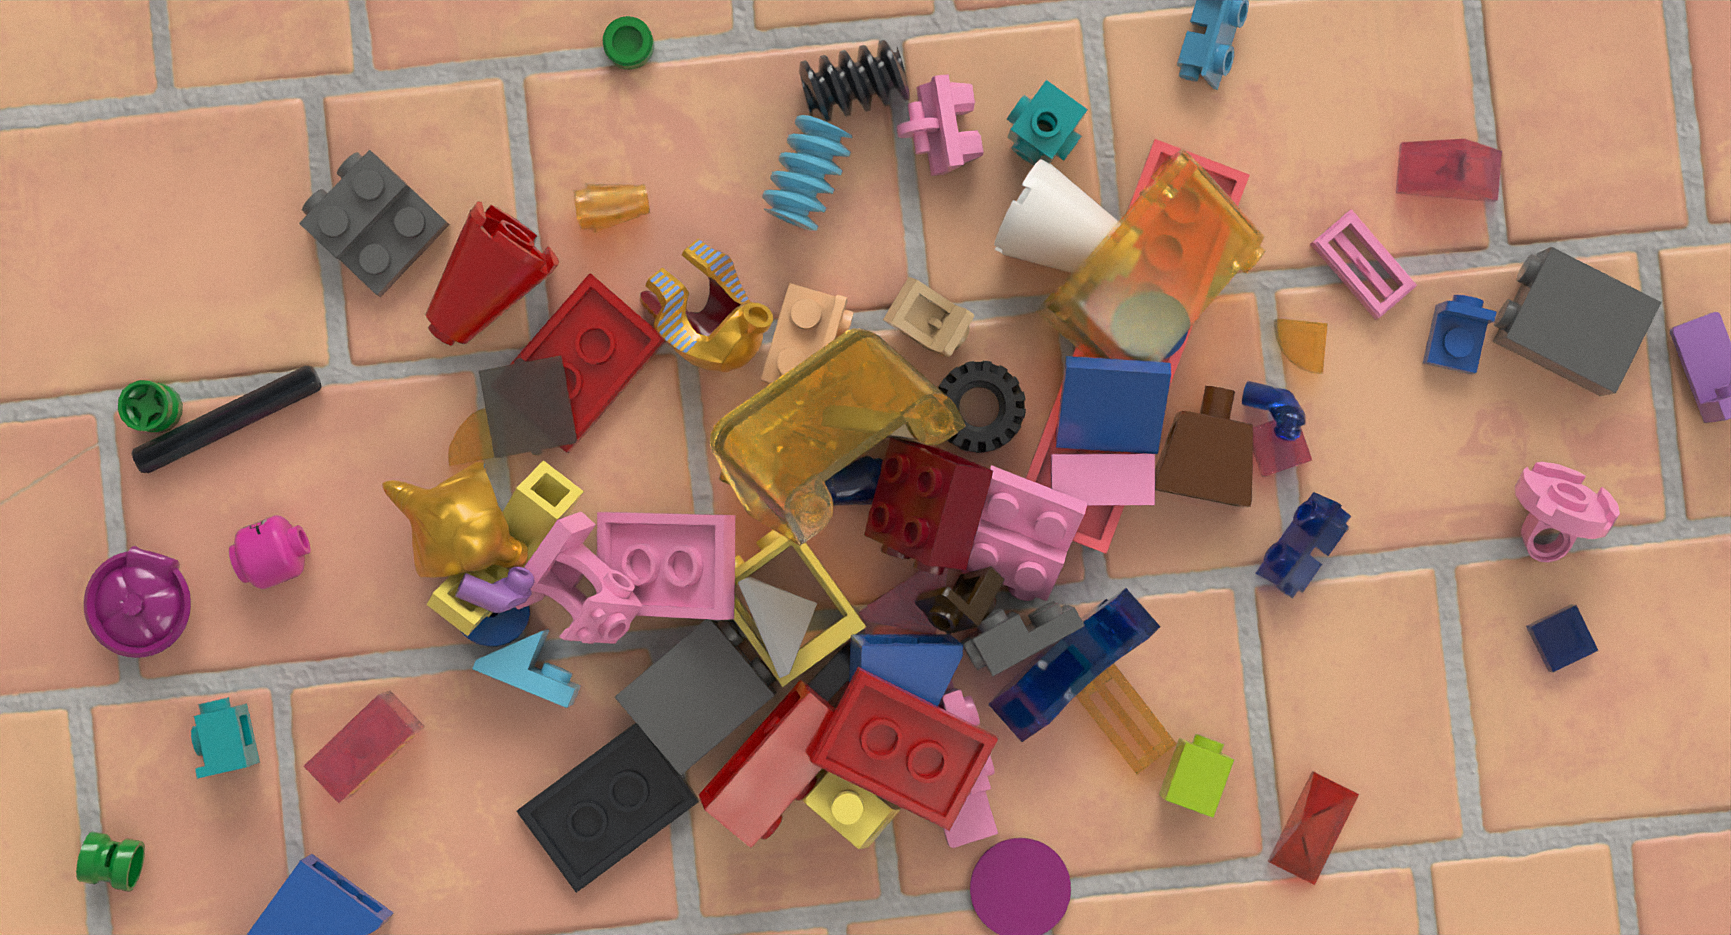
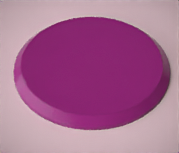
M1011 838L993 845L980 857L971 876L970 895L978 917L995 933L999 935H1043L1058 924L1064 916L1070 902L1071 881L1063 860L1049 846L1034 839Z

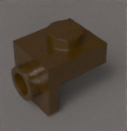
M990 566L961 574L952 589L942 587L920 593L914 603L927 615L931 625L944 631L946 634L979 627L982 620L996 606L997 599L995 596L1005 579Z

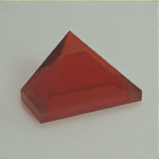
M1312 771L1268 862L1315 885L1359 794Z

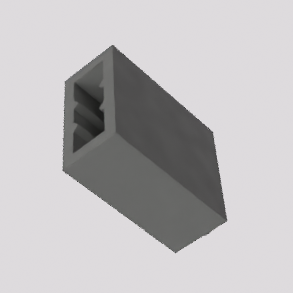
M1554 247L1540 251L1536 256L1530 254L1517 275L1516 281L1522 284L1514 300L1508 299L1496 316L1494 326L1499 328L1493 342L1599 396L1615 394L1662 302Z
M712 619L704 620L615 696L616 700L680 775L685 773L776 694V690L771 686L777 680L776 677L758 656L752 661L748 659L738 647L744 639L728 620H721L719 622Z

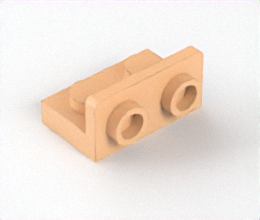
M789 283L761 381L818 398L820 397L822 387L832 389L840 360L831 358L836 339L846 341L854 315L853 311L845 309L847 297L841 295L832 296Z

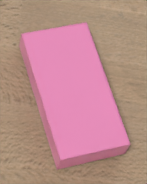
M1052 454L1051 489L1085 501L1087 505H1155V454Z

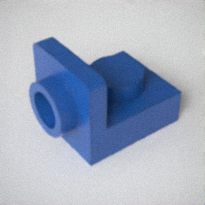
M1453 295L1452 301L1447 300L1437 304L1434 310L1423 364L1471 375L1476 374L1487 325L1495 322L1497 312L1484 309L1483 300L1465 295Z

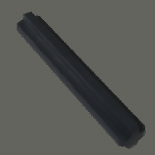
M303 366L134 448L131 452L133 461L141 473H151L320 391L322 388L320 378L312 366Z

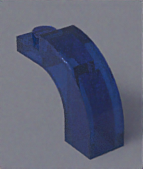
M1124 588L1109 600L1106 598L1081 618L1085 625L1084 627L1049 645L988 704L1021 742L1050 724L1066 705L1091 681L1117 660L1148 640L1161 627L1127 588Z

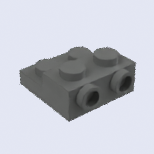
M369 150L364 156H361L358 152L349 156L337 170V175L342 179L328 193L324 189H320L305 202L302 211L306 216L299 224L336 259L348 267L377 296L381 297L450 224L385 162Z
M1055 601L1030 613L1028 617L1031 624L1027 626L1024 625L1019 614L1014 611L1005 614L1003 609L997 608L982 620L979 627H976V631L961 640V643L977 671L986 667L989 673L995 676L1085 625L1075 607L1067 604L1061 607Z

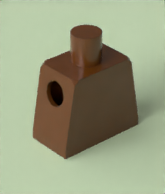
M1205 386L1200 414L1189 411L1177 412L1155 468V491L1242 508L1251 507L1253 424L1230 420L1235 396L1234 390Z

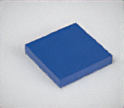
M1066 356L1056 429V448L1158 454L1171 380V363Z

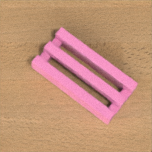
M1352 209L1310 243L1375 320L1384 315L1417 286ZM1348 226L1398 284V289L1393 291L1343 234L1342 230ZM1330 240H1333L1382 296L1384 301L1380 303L1330 246L1328 243Z

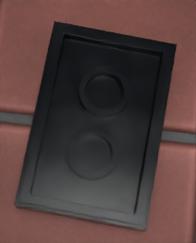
M634 723L516 812L577 893L699 803L700 799L684 777L676 771L638 724Z

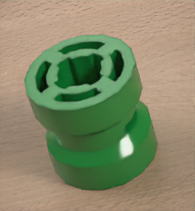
M138 380L124 388L118 398V412L121 420L128 427L137 431L163 433L171 430L178 424L182 416L183 403L180 395L172 387L163 383Z
M90 832L86 836L78 856L76 867L77 880L93 885L104 881L109 882L114 889L127 892L132 891L142 871L145 844L143 841L128 838L122 842L112 841L108 834Z

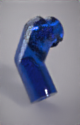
M1247 381L1242 395V405L1269 411L1276 422L1274 434L1277 438L1286 441H1295L1300 438L1301 426L1306 424V414L1294 394L1287 389Z

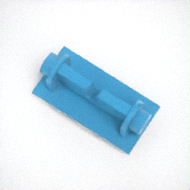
M1196 0L1190 22L1193 25L1207 28L1205 34L1187 31L1177 61V66L1181 68L1179 77L1189 81H1198L1201 74L1213 89L1218 90L1222 75H1228L1234 59V48L1231 45L1237 27L1241 28L1246 21L1249 8L1248 0Z

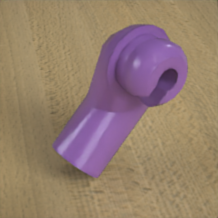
M523 567L511 568L508 572V577L492 584L465 573L455 597L488 611L502 613L525 603L532 594L531 588L535 580L533 574Z

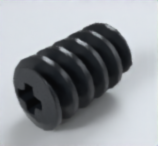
M885 40L878 42L877 57L871 54L867 46H859L857 62L852 60L846 50L840 51L837 67L833 66L826 55L820 56L818 72L816 73L806 60L800 61L799 74L809 114L813 117V111L818 109L826 122L831 121L833 105L835 104L839 106L847 117L851 116L852 101L855 99L858 100L865 112L871 110L872 95L877 94L885 107L890 106L893 89L898 91L904 101L910 100L907 78L898 47L896 52H893Z

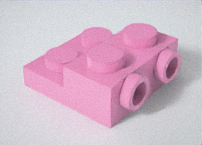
M991 465L990 469L994 472L967 569L961 570V572L965 574L992 566L1005 579L1003 584L1008 586L1009 592L1014 597L1023 601H1031L1036 597L1047 601L1064 565L1067 551L1084 517L1087 502Z

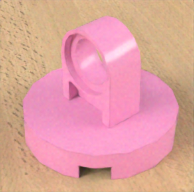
M1536 462L1532 471L1526 467L1515 485V493L1523 507L1529 511L1522 525L1521 536L1530 556L1539 562L1557 561L1570 551L1577 537L1587 539L1605 537L1620 514L1618 504L1611 494L1603 487L1596 494L1588 487L1582 485L1586 477L1585 475L1559 464ZM1553 528L1560 531L1557 539L1549 544L1541 545L1533 542L1535 536L1544 529Z

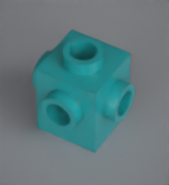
M1046 80L1032 100L1023 95L1006 120L1013 124L1007 137L1014 142L1011 149L1019 157L1032 165H1035L1040 159L1050 164L1055 156L1065 161L1082 137L1074 130L1082 121L1088 109ZM1045 124L1051 131L1044 132L1037 125Z

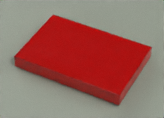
M589 273L490 387L562 450L569 453L666 341L659 335L656 329L595 276Z
M858 667L814 749L810 761L812 764L950 831L998 738L996 735Z

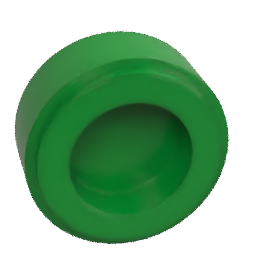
M624 16L615 19L607 26L603 34V48L608 59L615 66L632 70L645 65L649 61L654 51V38L649 27L642 20L636 17Z

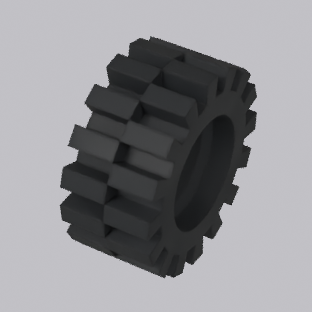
M970 361L954 368L942 380L935 394L933 411L939 431L943 433L949 443L966 452L985 453L1004 446L1018 433L1025 418L1026 409L1024 401L1026 399L1024 391L1022 392L1019 386L1020 382L1008 372V369L1001 365L992 364L991 361ZM972 388H986L998 400V415L987 426H972L961 416L960 400L964 393Z

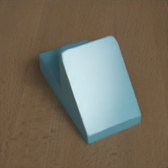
M549 629L477 659L472 668L482 674L566 708L574 704L581 685L571 682L572 673L561 667L545 662L542 669L535 667Z

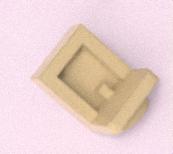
M908 277L883 321L926 349L945 357H950L953 351L961 347L967 339L970 330L969 325L974 318V314L966 308L953 304L919 280Z

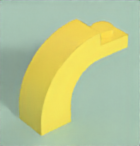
M544 460L516 488L503 510L510 536L524 542L528 548V556L522 566L523 568L556 521L569 516L584 492ZM493 564L486 569L467 572V574L492 584L508 577L509 570ZM463 572L449 576L435 590L426 605L468 636L486 616L489 618L493 612L455 597L459 584L465 574Z

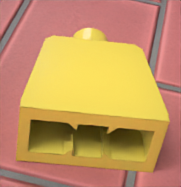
M824 769L818 772L816 775L818 781L802 799L806 805L858 849L868 848L901 810L899 806Z

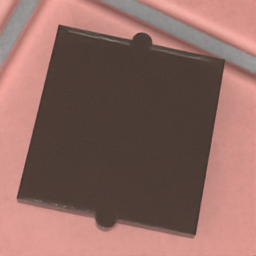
M561 355L528 362L518 358L513 365L479 371L493 452L496 459L528 452L539 456L544 449L578 443Z

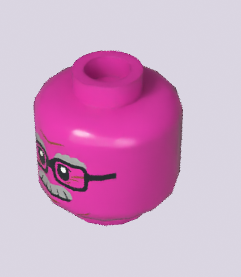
M274 515L237 531L234 544L229 547V557L236 575L243 583L250 582L254 587L267 589L298 577L304 570V555L309 554L311 548L308 537L300 525L293 527L286 518Z

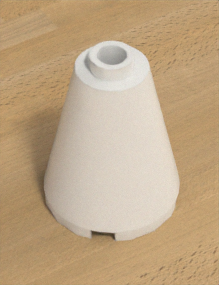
M1040 159L1022 183L1026 188L1017 201H1012L994 242L995 250L1009 257L1115 284L1120 276L1129 280L1143 252L1135 249L1138 238L1051 163L1049 164Z

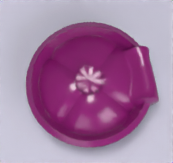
M132 546L129 551L119 553L107 559L95 570L84 594V615L91 633L101 645L121 656L142 658L164 651L180 637L189 620L191 597L187 582L179 571V561L159 553Z

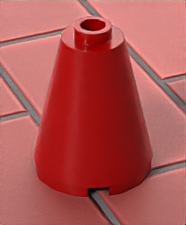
M477 201L469 211L425 313L426 318L431 323L428 326L429 331L447 345L453 346L455 342L467 344L551 275L558 266L559 259L549 246L541 253L534 246L533 242L537 235L513 216L493 205H490L484 212L482 202Z

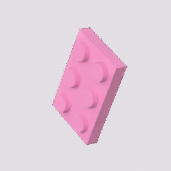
M597 512V557L611 570H616L627 576L634 584L633 593L643 606L636 616L712 620L734 619L736 515Z

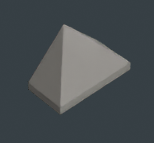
M752 577L745 578L738 582L776 672L779 678L784 677L792 669L817 603Z

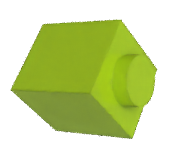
M1195 734L1193 742L1179 738L1159 795L1166 801L1214 818L1234 759L1222 753L1223 743L1199 734Z

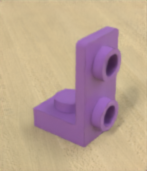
M1709 313L1672 327L1670 335L1704 423L1731 419V341L1720 313Z

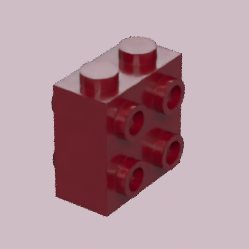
M890 437L874 499L868 514L864 536L883 544L881 552L901 559H915L913 567L923 572L943 575L945 568L966 570L994 471L928 443Z

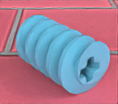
M799 115L795 119V125L804 134L793 133L789 134L787 138L788 145L796 153L784 152L779 156V162L788 172L774 171L770 176L771 181L780 190H764L762 198L772 207V209L764 208L766 212L800 228L817 231L819 226L808 217L809 211L825 213L826 207L816 198L817 193L833 194L835 189L824 177L826 174L841 176L843 171L832 159L834 156H850L851 152L840 141L842 137H853L846 131L821 119L809 115Z

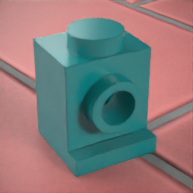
M228 697L198 704L200 714L194 716L196 726H193L191 729V739L196 754L203 756L204 766L195 768L197 779L260 763L247 703L231 707Z

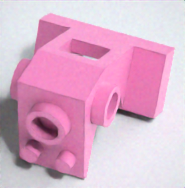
M578 512L558 519L524 567L533 574L535 583L531 588L532 594L528 600L516 606V608L519 610L541 601L546 595L561 604L573 618L570 627L566 628L560 635L561 639L581 641L588 644H594L595 642L615 644L618 639L626 634L630 623L643 607L633 593L634 584L621 572L611 570L583 545V542L596 525L585 514ZM583 576L593 584L597 592L596 595L587 598L576 588Z

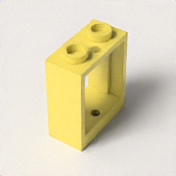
M779 525L756 542L761 549L759 553L744 562L740 555L735 557V586L739 581L753 574L792 545L843 615L841 619L800 647L790 673L779 678L755 621L735 595V622L781 686L784 687L849 640L851 635H856L863 630L866 624L796 527L785 532L782 526Z

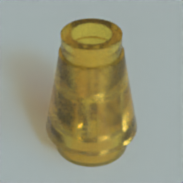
M585 183V189L573 190L580 231L592 229L593 233H597L638 218L640 215L650 214L645 184Z

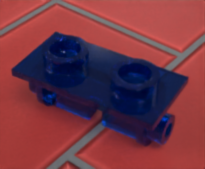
M1313 492L1308 500L1297 508L1293 521L1278 542L1271 545L1267 550L1263 563L1255 574L1277 585L1276 588L1292 599L1297 592L1303 594L1306 590L1305 588L1322 566L1310 553L1316 548L1324 555L1329 556L1345 532L1349 530L1350 527L1346 523L1351 518V515L1341 508L1342 505Z

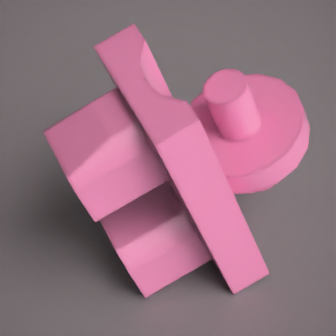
M949 74L933 76L931 82L916 87L919 101L907 104L910 121L901 123L896 127L899 138H913L916 154L928 153L931 176L945 175L965 163L983 156L984 153L981 135L978 131L958 132L956 115H965L974 111L973 87L971 84L950 83Z

